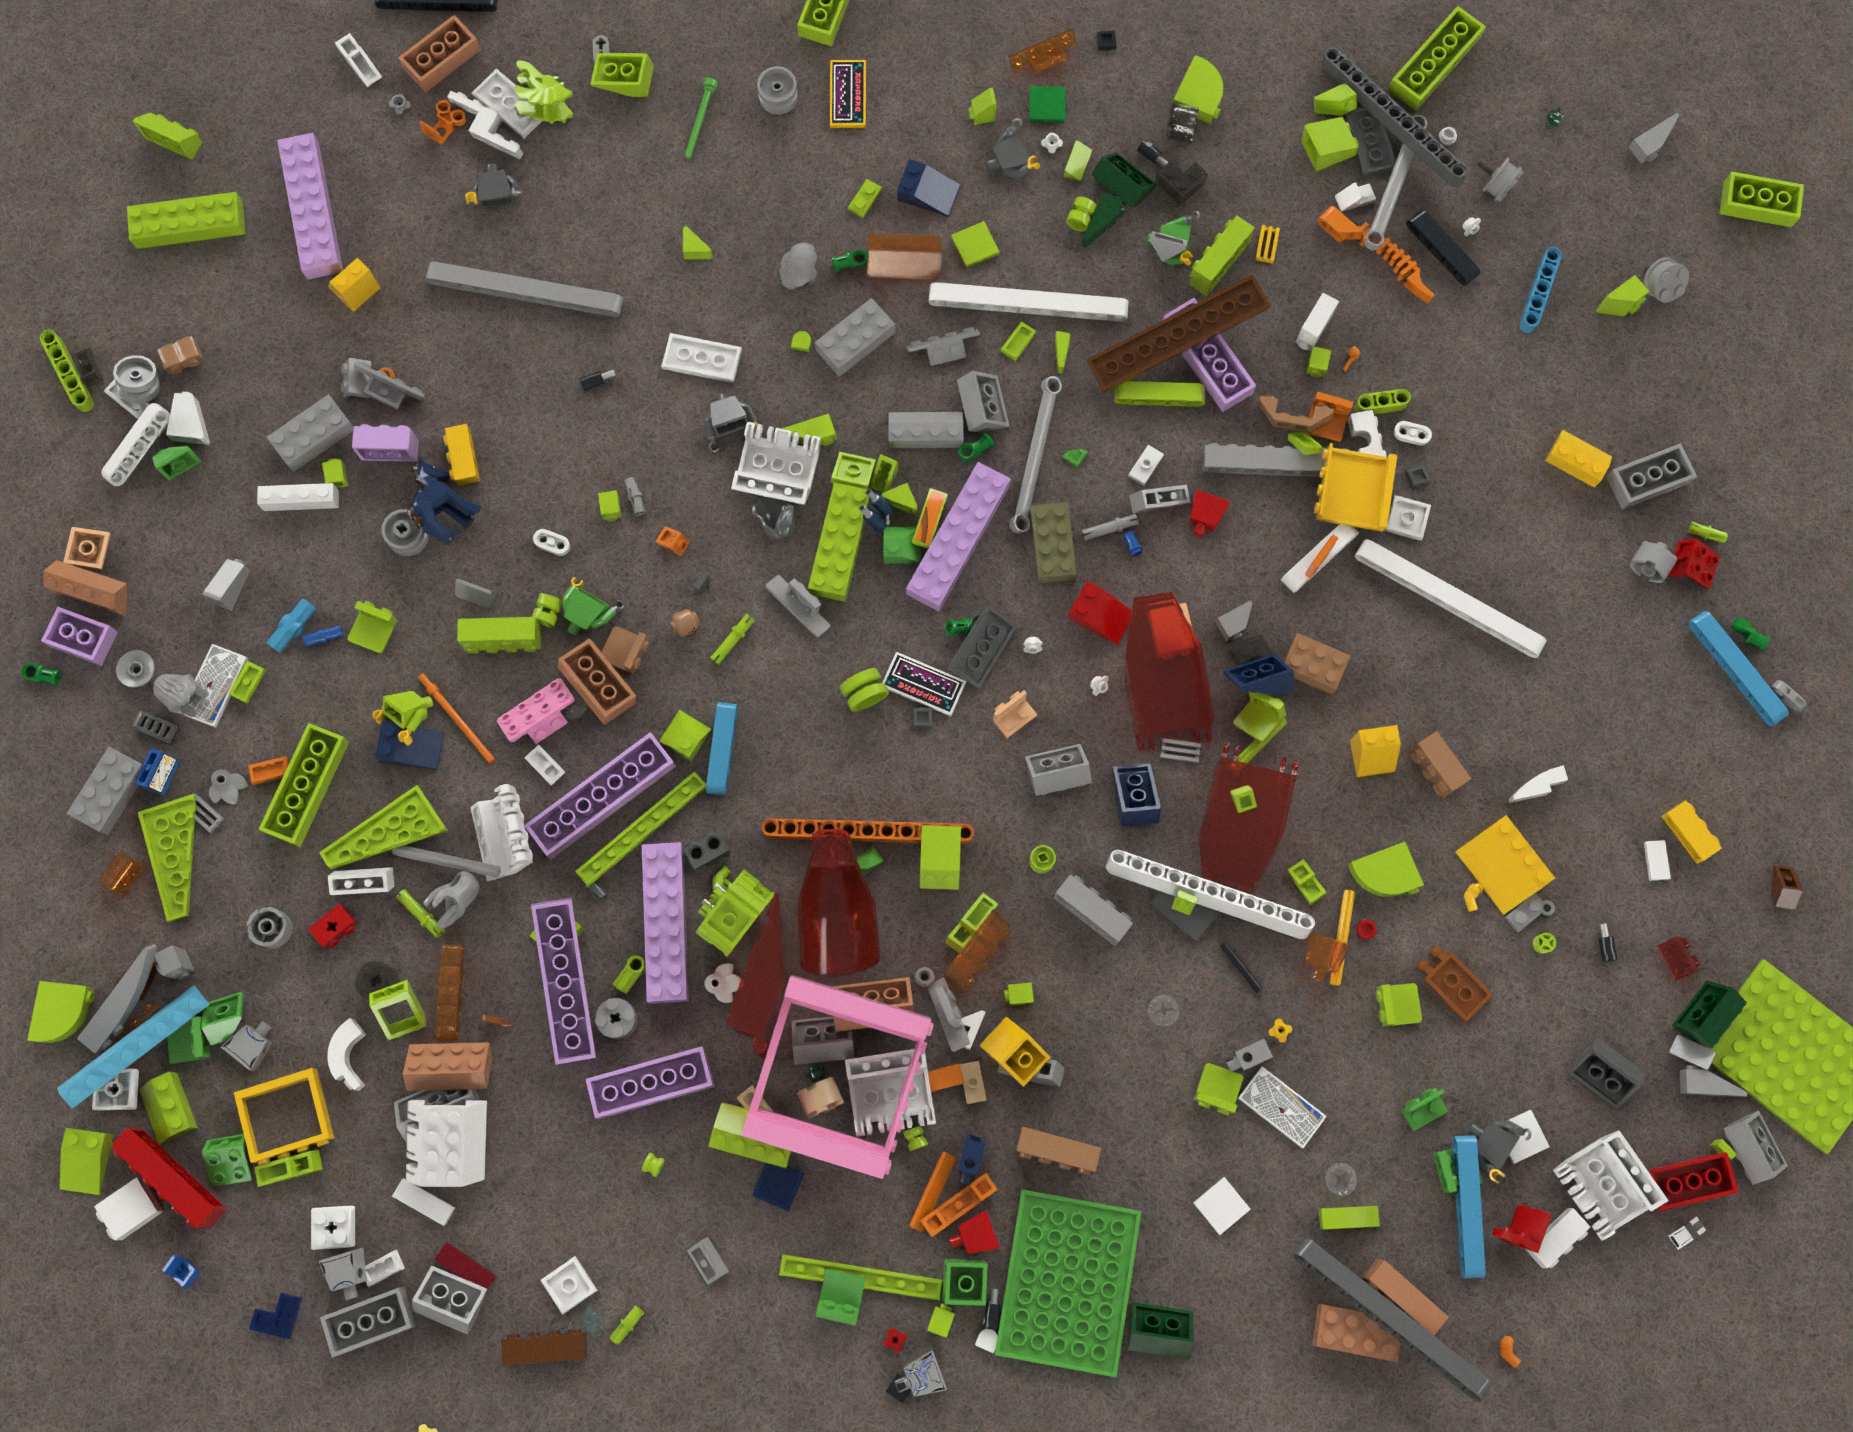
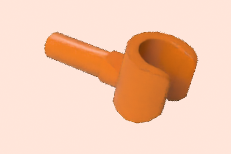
M1355 346L1347 352L1350 358L1342 369L1344 372L1359 357L1360 351Z

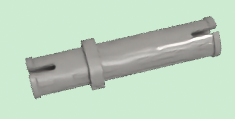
M1134 513L1123 518L1117 517L1114 521L1082 529L1081 533L1085 535L1083 537L1084 541L1115 531L1122 532L1125 528L1139 524L1138 519L1134 520L1137 518Z

